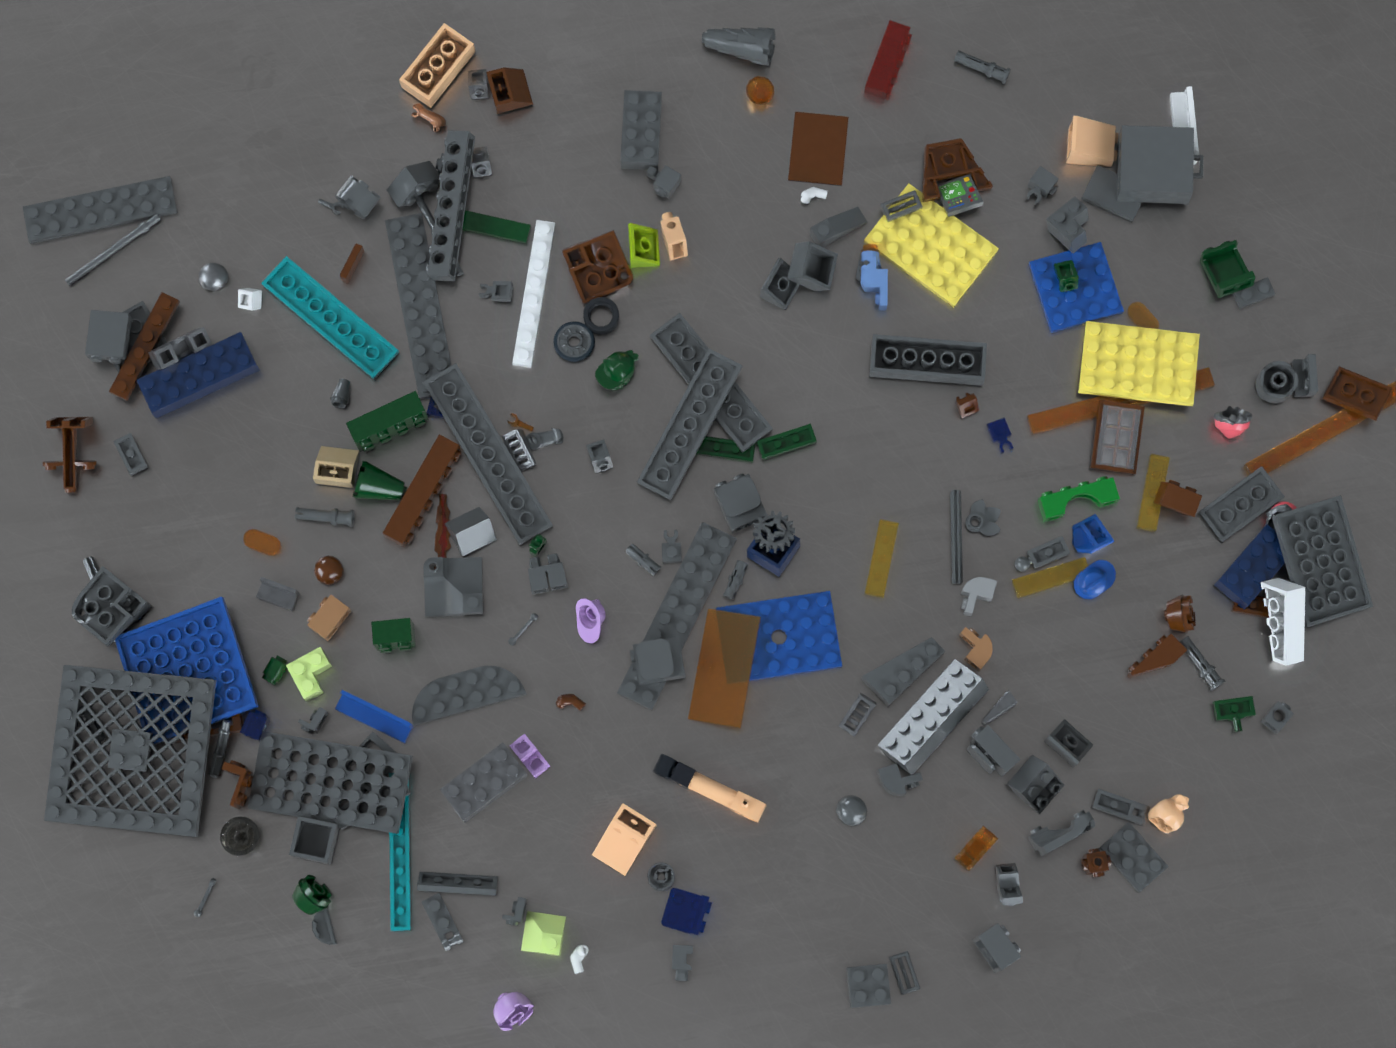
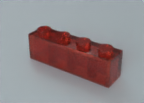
M889 21L866 82L864 93L884 100L887 94L891 95L894 86L891 83L892 79L898 76L900 67H897L899 61L903 62L906 51H904L905 44L909 45L912 35L909 34L911 27Z

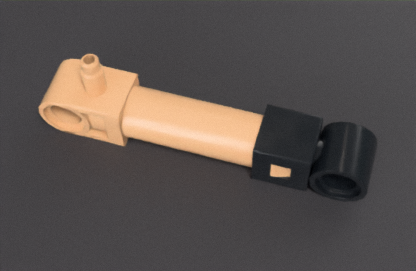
M661 754L653 769V772L720 803L730 808L731 811L754 822H759L766 807L765 803L739 790L736 791L667 755Z

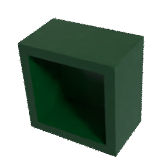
M411 618L371 622L373 645L377 651L381 653H390L392 649L410 651L411 647H416L414 623Z

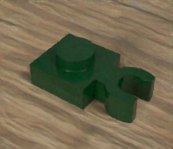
M541 535L533 538L529 544V552L532 556L538 557L547 544L546 538Z

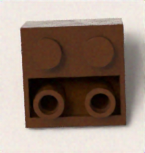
M503 67L486 72L497 114L533 105L523 69Z

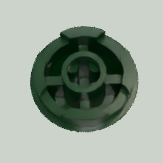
M307 875L305 878L300 879L292 895L297 907L308 915H313L328 908L331 902L329 898L332 896L328 887L324 883L320 885L316 882V877L313 875Z

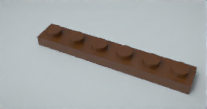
M161 292L109 390L111 394L128 401L137 384V379L140 378L150 359L148 352L156 348L180 303L178 299Z

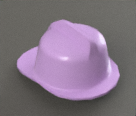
M583 598L577 601L576 604L577 629L580 637L585 642L594 643L600 637L601 624L606 617V612L600 604V600L595 599L591 601Z

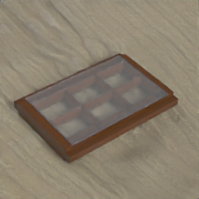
M1099 400L1090 468L1136 474L1145 406Z

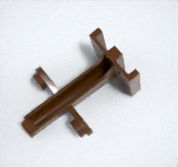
M54 417L46 421V428H61L63 461H44L43 466H45V470H56V466H63V485L66 493L77 492V466H83L84 470L95 469V465H97L95 460H77V428H86L93 425V417Z

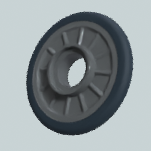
M576 321L568 322L556 331L553 340L554 348L557 354L567 361H581L587 358L593 351L595 337L585 324ZM577 337L580 340L579 344L571 346L569 344L570 338Z

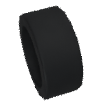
M606 297L591 299L583 311L585 325L598 335L612 332L619 322L617 305ZM601 305L611 310L612 320L608 325L597 326L591 321L590 313L595 307Z

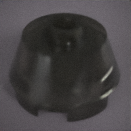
M241 816L227 821L220 834L223 848L235 856L250 853L257 846L259 840L257 825L251 819Z

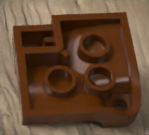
M614 230L562 250L583 304L591 299L602 297L626 287L633 280L632 269ZM621 273H626L628 277L626 279L621 278Z

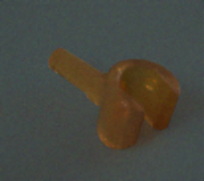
M510 414L511 417L516 418L514 422L507 420L511 427L520 426L533 431L534 427L520 421L516 414Z

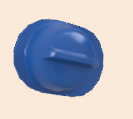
M1106 560L1093 562L1076 575L1074 580L1075 592L1084 599H1093L1114 584L1116 578L1114 566Z

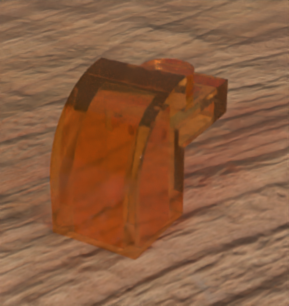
M983 825L955 856V859L970 871L998 838Z

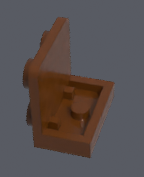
M231 760L230 763L224 762L222 770L240 776L230 802V806L240 809L247 801V795L245 794L247 788L252 786L254 776H252L253 772L245 769L246 765Z

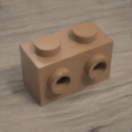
M333 595L322 600L319 605L321 608L317 613H312L307 624L311 630L326 641L331 639L351 613L350 608Z

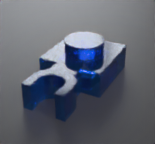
M1005 417L988 423L986 427L993 443L999 441L1000 453H1004L1003 445H1008L1010 451L1013 450L1012 443L1007 440L1012 434Z

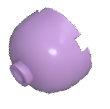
M505 992L498 997V1001L495 1004L493 1010L494 1018L501 1030H512V1025L518 1022L520 1026L532 1015V1007L534 1005L525 995L519 992Z

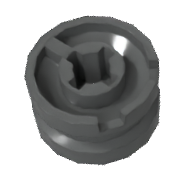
M655 863L648 871V882L656 891H666L674 884V870L667 863ZM663 873L665 879L658 880V874Z

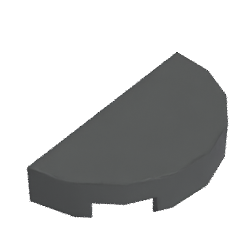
M328 908L317 912L312 921V931L315 937L328 945L337 944Z

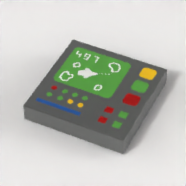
M970 174L937 185L941 196L939 199L948 217L983 206V200Z

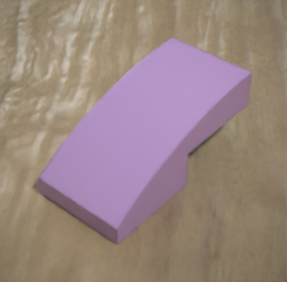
M525 734L510 745V748L535 779L551 767Z

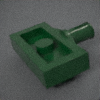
M1253 696L1213 702L1216 721H1233L1234 732L1243 731L1241 719L1256 715Z

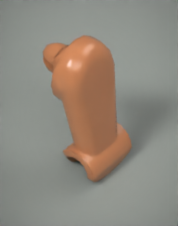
M422 104L413 105V109L417 113L414 112L411 116H420L428 120L433 125L434 132H439L441 126L446 125V120L443 116L425 109Z

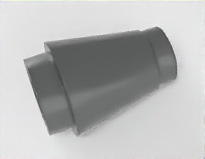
M339 379L330 397L333 406L345 408L349 404V380Z

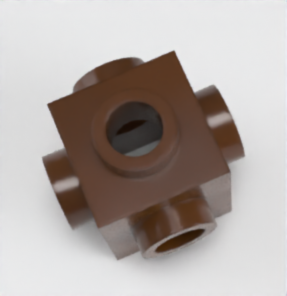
M1100 848L1088 850V854L1083 855V859H1081L1083 871H1086V875L1092 874L1093 878L1105 876L1104 872L1109 871V867H1111L1110 856L1106 855V851L1100 852ZM1096 858L1100 860V866L1095 865L1094 861Z

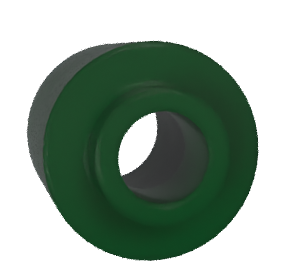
M278 655L276 658L271 657L262 672L264 673L262 678L276 685L277 681L280 682L287 670V660Z

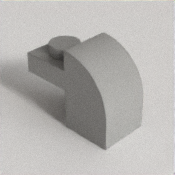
M976 577L965 584L961 595L968 596V598L964 597L961 607L965 609L963 615L971 617L976 599L987 602L992 601L997 583L996 580Z

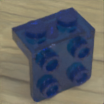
M672 888L661 924L665 927L698 936L699 932H704L706 921H703L705 913L709 914L712 905V902H709L710 897Z

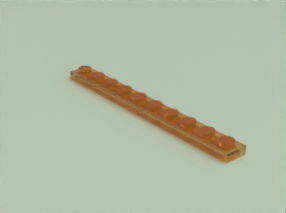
M1209 367L1196 371L1195 392L1214 387L1215 384ZM1098 396L1028 415L1027 420L1031 433L1034 435L1097 418L1099 400L1140 406L1154 402ZM1109 408L1108 415L1117 413L1119 410Z
M1396 381L1387 385L1392 387V392L1382 411L1396 403ZM1344 409L1245 463L1244 466L1249 474L1261 466L1268 474L1368 418Z

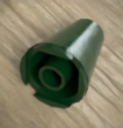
M362 461L352 497L400 501V498L406 493L407 487L404 486L405 482L367 461Z

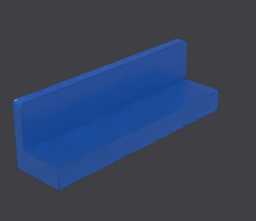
M341 690L340 694L342 696L335 710L405 744L414 727L410 722Z

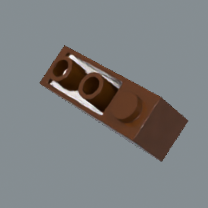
M1172 634L1167 637L1163 635L1156 642L1158 646L1154 650L1149 648L1142 655L1145 658L1140 663L1136 661L1129 668L1131 672L1127 676L1132 678L1169 667L1187 649Z

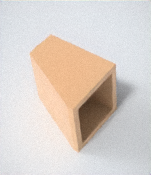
M1073 116L1068 129L1066 164L1099 165L1111 168L1113 162L1117 160V150H1114L1115 144L1118 143V133L1115 132L1116 126L1080 116Z

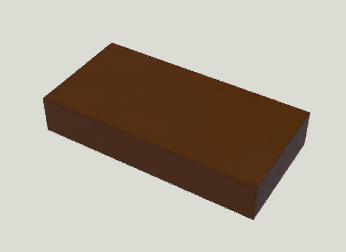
M357 243L354 245L340 273L342 282L349 283L365 252L362 245Z

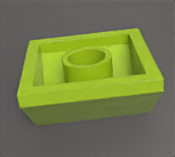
M629 223L631 268L660 266L658 229Z

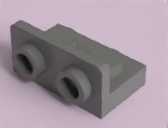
M1308 354L1304 359H1294L1292 361V368L1298 375V385L1294 391L1295 397H1313L1318 392L1316 354Z

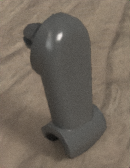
M551 428V431L530 433L526 436L530 449L536 450L552 443L560 444L563 442L564 437L560 429Z

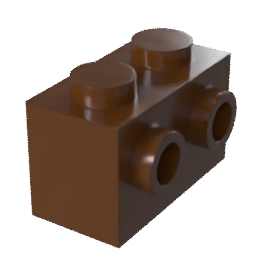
M1161 481L1154 503L1183 515L1195 517L1202 495L1197 494V490L1186 486L1184 489L1179 487L1180 483L1176 481Z

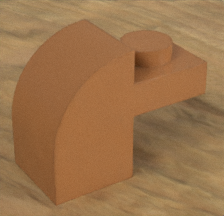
M965 627L959 636L972 646L973 649L964 660L979 672L992 655V642L987 634L980 639L978 638L979 634L975 630Z

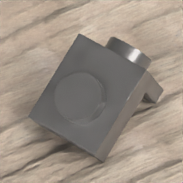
M487 146L474 148L471 166L475 178L492 174Z

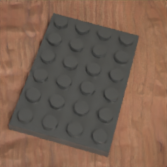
M1341 495L1272 516L1290 582L1305 587L1304 628L1373 607Z

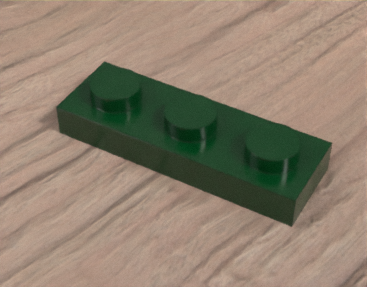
M810 423L758 440L756 443L762 460L817 443Z

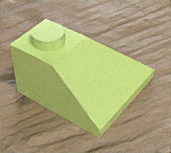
M527 911L521 951L560 956L566 916Z

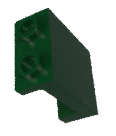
M1237 240L1226 241L1215 248L1209 247L1201 254L1200 262L1218 298L1254 285L1256 276L1253 271H1248L1237 249Z

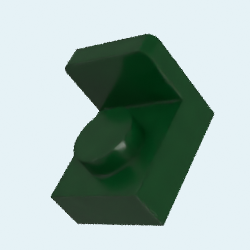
M1073 261L1055 263L1054 271L1059 281L1060 292L1078 289V274Z

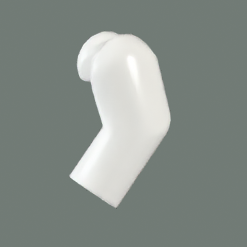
M816 187L804 190L801 193V202L809 204L811 198L814 197L826 200L828 190Z
M578 945L570 956L575 974L584 972L581 961L589 951L586 945Z

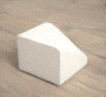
M253 288L238 289V308L252 311L261 309L262 290Z

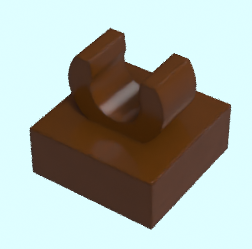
M965 393L966 397L962 399L959 396L956 397L958 411L962 418L979 411L977 398L974 393L971 395Z

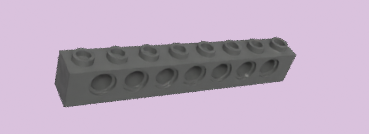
M448 130L444 141L445 154L442 156L443 168L439 176L440 189L437 192V209L434 211L435 224L431 231L433 238L432 245L429 247L430 259L426 266L427 276L436 281H455L475 144V136L469 131ZM452 203V206L447 209V206ZM450 221L449 225L445 227V223ZM447 239V242L442 245V242ZM442 257H445L444 261L442 263H439L440 259Z

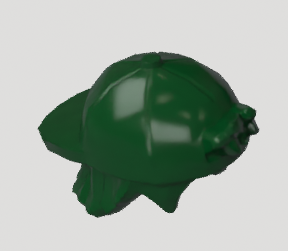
M633 350L614 352L598 366L595 371L596 380L602 387L608 390L622 389L624 385L630 382V378L635 371V362L639 360V355L633 353Z

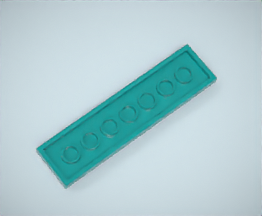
M287 256L261 283L263 287L373 380L399 353L398 349Z

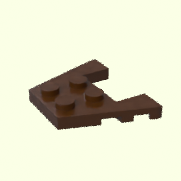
M962 138L927 144L925 146L923 202L938 200L941 196L936 181L970 174L978 192L992 189L991 181L987 180L984 171L977 165L974 156Z

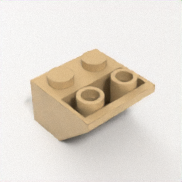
M321 446L315 461L313 475L315 483L354 488L359 450Z

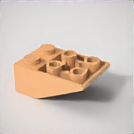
M622 803L592 856L626 876L656 828V823Z

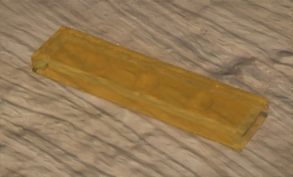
M1150 454L1137 528L1153 532L1157 530L1161 506L1155 504L1154 500L1161 481H1166L1170 457Z
M882 519L879 521L865 589L866 595L884 598L899 523Z
M1083 557L1012 579L1017 598L1019 599L1073 582L1076 575L1088 567L1086 558Z

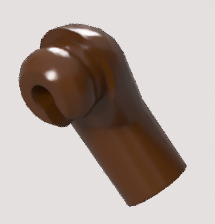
M563 694L557 698L556 706L563 709L566 705H573L581 711L586 703L574 694Z

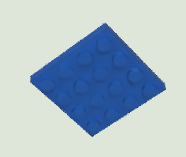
M1101 242L1081 247L1074 253L1069 250L1029 262L1051 333L1083 325L1086 321L1093 322L1124 312ZM1072 260L1078 274V289L1060 292L1054 264Z

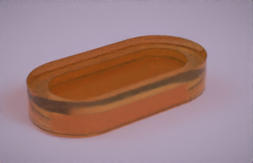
M1134 302L1128 307L1127 315L1137 327L1159 329L1158 320L1144 304Z
M256 529L248 530L244 534V543L250 549L268 556H275L281 550L280 541L272 535Z

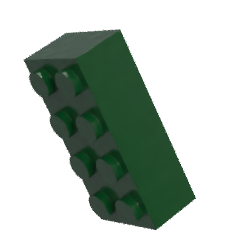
M415 390L347 422L346 425L359 451L367 452L380 442L381 444L389 442L391 437L397 434L399 436L406 434L409 431L408 429L414 426L416 428L423 426L429 419Z

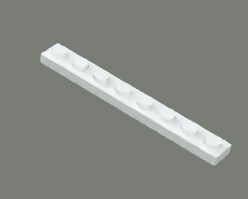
M536 220L512 362L515 366L532 368L555 222Z

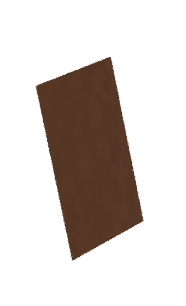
M795 112L788 180L842 185L849 117Z

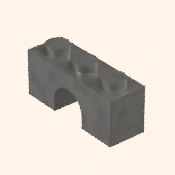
M200 327L148 352L156 370L178 362L184 356L196 353L212 345V342L205 328Z

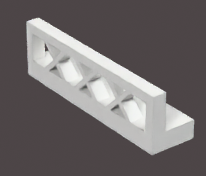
M1192 86L1186 87L1184 92L1170 94L1173 127L1194 128V155H1199Z

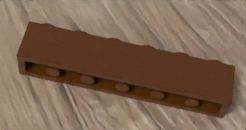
M440 434L438 435L384 529V537L404 548L406 544L411 543L414 538L413 532L415 528L421 526L424 520L423 514L425 511L430 510L434 495H438L443 485L441 483L443 479L449 477L452 471L451 465L454 461L457 462L461 455L459 444Z

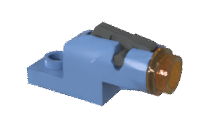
M866 244L863 245L856 279L861 282L864 292H878L875 294V304L879 305V311H886L888 302V269L881 268L878 246Z

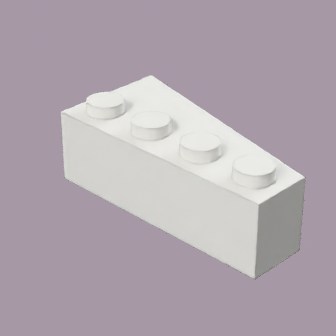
M1281 578L1261 582V587L1265 589L1266 598H1263L1264 606H1268L1269 617L1266 619L1267 625H1269L1272 632L1269 639L1273 661L1285 666L1304 661L1305 587Z

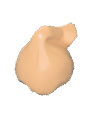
M1177 794L1172 798L1158 802L1149 811L1148 819L1164 833L1177 831L1184 822L1183 810L1189 808V798L1182 794Z

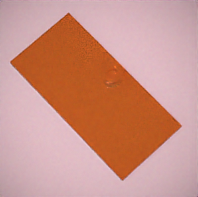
M708 609L688 719L741 728L761 617Z

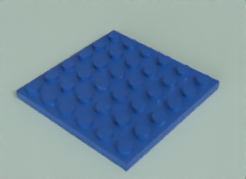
M224 597L216 598L123 633L115 639L124 671L216 680L211 724L259 707ZM131 691L136 698L144 693ZM150 693L155 700L162 695ZM169 695L174 702L181 697ZM147 696L140 701L145 709L152 704ZM166 698L159 703L163 711L171 705ZM185 700L177 705L182 713L190 707ZM135 705L137 713H141L140 709ZM155 707L148 712L152 719H155L160 714ZM174 709L167 714L171 721L179 716ZM190 712L188 715L185 716V717L189 720V722H190L191 712ZM145 716L139 719L142 728L150 723ZM164 718L156 723L161 730L169 725ZM180 720L175 725L179 732L187 727L183 720ZM153 726L146 731L153 733L152 738L158 734ZM172 728L164 734L168 740L177 736ZM160 737L154 742V744L157 745L164 741Z

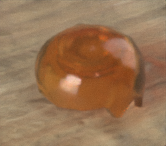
M756 76L749 80L746 86V95L752 103L765 105L774 96V86L768 78Z

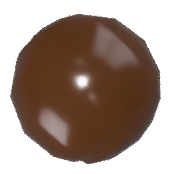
M329 555L321 557L316 562L314 574L318 581L326 585L337 583L342 578L344 572L340 560Z

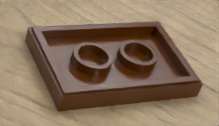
M1339 366L1323 396V400L1377 421L1392 392V387Z

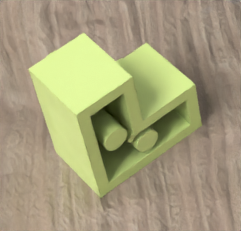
M321 647L286 665L306 702L324 693L315 676L328 670L332 665Z

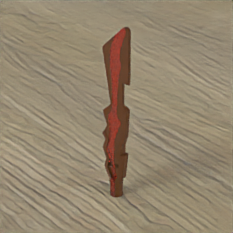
M439 494V506L437 507L436 515L438 529L435 535L434 551L438 553V557L447 558L446 552L451 548L449 542L450 533L445 526V523L450 521L449 516L451 513L447 507V494Z

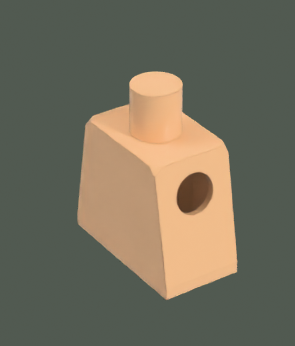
M672 212L662 214V221L660 222L661 232L670 261L688 256L686 238L679 217H673Z

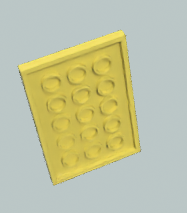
M908 183L899 196L915 190L923 206L922 209L887 222L886 216L883 215L864 239V243L954 308L995 256L999 248L954 215L948 217L944 208L933 200L923 202V193ZM914 197L893 204L889 207V209L898 206L902 203L913 200ZM915 203V204H913V205H910V206H908V207H905V208H903V209H900V210H898V211H895V212H893V213H890V215L895 214V213H897V212H900V211H902V210H905V209H907V208H910V207H912V206H915V205H917V203Z
M1086 321L1078 393L1193 407L1200 334Z

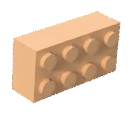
M444 23L399 79L401 88L432 108L476 52L474 43Z

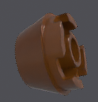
M1182 594L1167 601L1164 616L1165 621H1168L1170 629L1185 633L1195 630L1196 616L1192 605H1190V603H1193L1191 595L1184 596Z

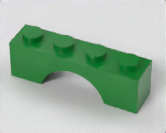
M1104 476L1096 479L1097 482L1089 483V481L1079 483L1078 487L1075 488L1066 486L1059 489L1060 492L1053 493L1048 491L1042 493L1038 499V504L1043 521L1048 522L1062 518L1065 514L1067 503L1075 498L1090 499L1099 508L1117 503L1120 497L1114 478Z

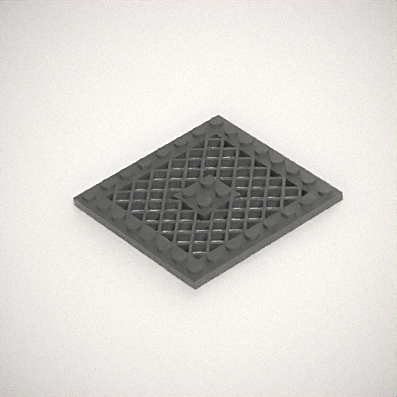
M64 665L44 821L198 837L216 680ZM95 688H104L105 690L98 694ZM113 689L124 690V692L117 696ZM91 691L95 698L88 703L83 696ZM131 691L144 693L136 698ZM110 693L114 700L107 705L102 698ZM150 693L162 695L155 700ZM128 694L133 702L126 707L121 699ZM169 695L181 697L174 702ZM147 696L152 704L145 709L140 701ZM166 698L171 705L163 711L159 703ZM185 700L190 707L182 713L177 705ZM99 701L103 709L96 714L92 706ZM82 702L85 707L80 710V703ZM118 703L122 711L115 716L110 708ZM137 705L141 713L134 718L129 710ZM155 707L160 714L155 719H152L148 712ZM174 709L179 716L171 721L167 714ZM88 710L93 717L88 722H85L81 715ZM107 712L112 719L104 724L100 717ZM191 712V717H190V722H189V720H188L185 716L188 715V714ZM124 714L131 720L125 726L118 720ZM143 716L150 722L144 728L137 722ZM162 718L169 724L163 730L156 724ZM79 720V722L82 724V727H80L77 730ZM180 720H183L187 727L179 732L175 725ZM97 721L101 728L94 733L89 726ZM113 723H116L119 729H113L111 733L108 728ZM134 724L138 731H130L127 729ZM152 726L158 733L153 738V733L146 732ZM172 728L177 736L169 741L164 734ZM84 730L91 736L85 742L79 737V734ZM189 731L187 742L183 736ZM105 732L109 739L102 744L97 737ZM161 737L166 745L159 750L154 742ZM180 739L185 747L178 752L173 744ZM77 740L80 746L75 749V743ZM94 740L98 748L91 752L87 745ZM111 743L110 753H109V752L107 751L106 747ZM152 748L155 754L150 757V752ZM170 748L174 756L167 761L162 753ZM83 749L88 757L81 762L76 754ZM102 751L107 758L102 763H99L95 756ZM186 751V759L184 761L181 755ZM157 757L164 763L158 769L151 763ZM74 759V761L77 763V766L72 769ZM176 759L183 765L177 771L170 765ZM90 760L96 765V768L91 772L84 766ZM107 763L108 768H114L109 774L103 768ZM167 767L172 775L164 780L160 772ZM81 768L86 776L78 781L74 773ZM148 768H150L153 773L145 778L141 771L148 772ZM122 769L133 770V772L126 776ZM98 771L105 777L99 783L93 778V775ZM184 771L182 781V779L179 777V774ZM116 773H119L123 780L116 785L111 778ZM137 774L142 782L135 787L130 779ZM156 776L161 784L154 789L149 781ZM175 778L180 786L173 791L168 783ZM72 779L75 785L70 788V783ZM89 779L94 787L87 792L82 784ZM108 781L113 789L106 794L101 786ZM127 783L131 791L124 796L120 788ZM146 785L150 793L143 798L138 790ZM165 787L169 795L162 800L157 792ZM78 788L83 796L76 801L71 793ZM97 790L102 798L95 803L90 795ZM182 790L180 800L176 794ZM116 792L121 800L114 805L109 797ZM135 794L140 802L132 806L128 799ZM152 796L159 802L154 808H151L146 802ZM171 798L178 804L173 810H170L165 804ZM87 799L91 806L80 805V803ZM106 801L109 807H99V805ZM125 803L128 809H118V807ZM143 805L147 811H137V809ZM162 807L167 814L156 813V811Z

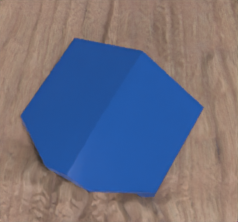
M1096 514L1073 525L1072 544L1077 552L1092 554L1114 542V539Z

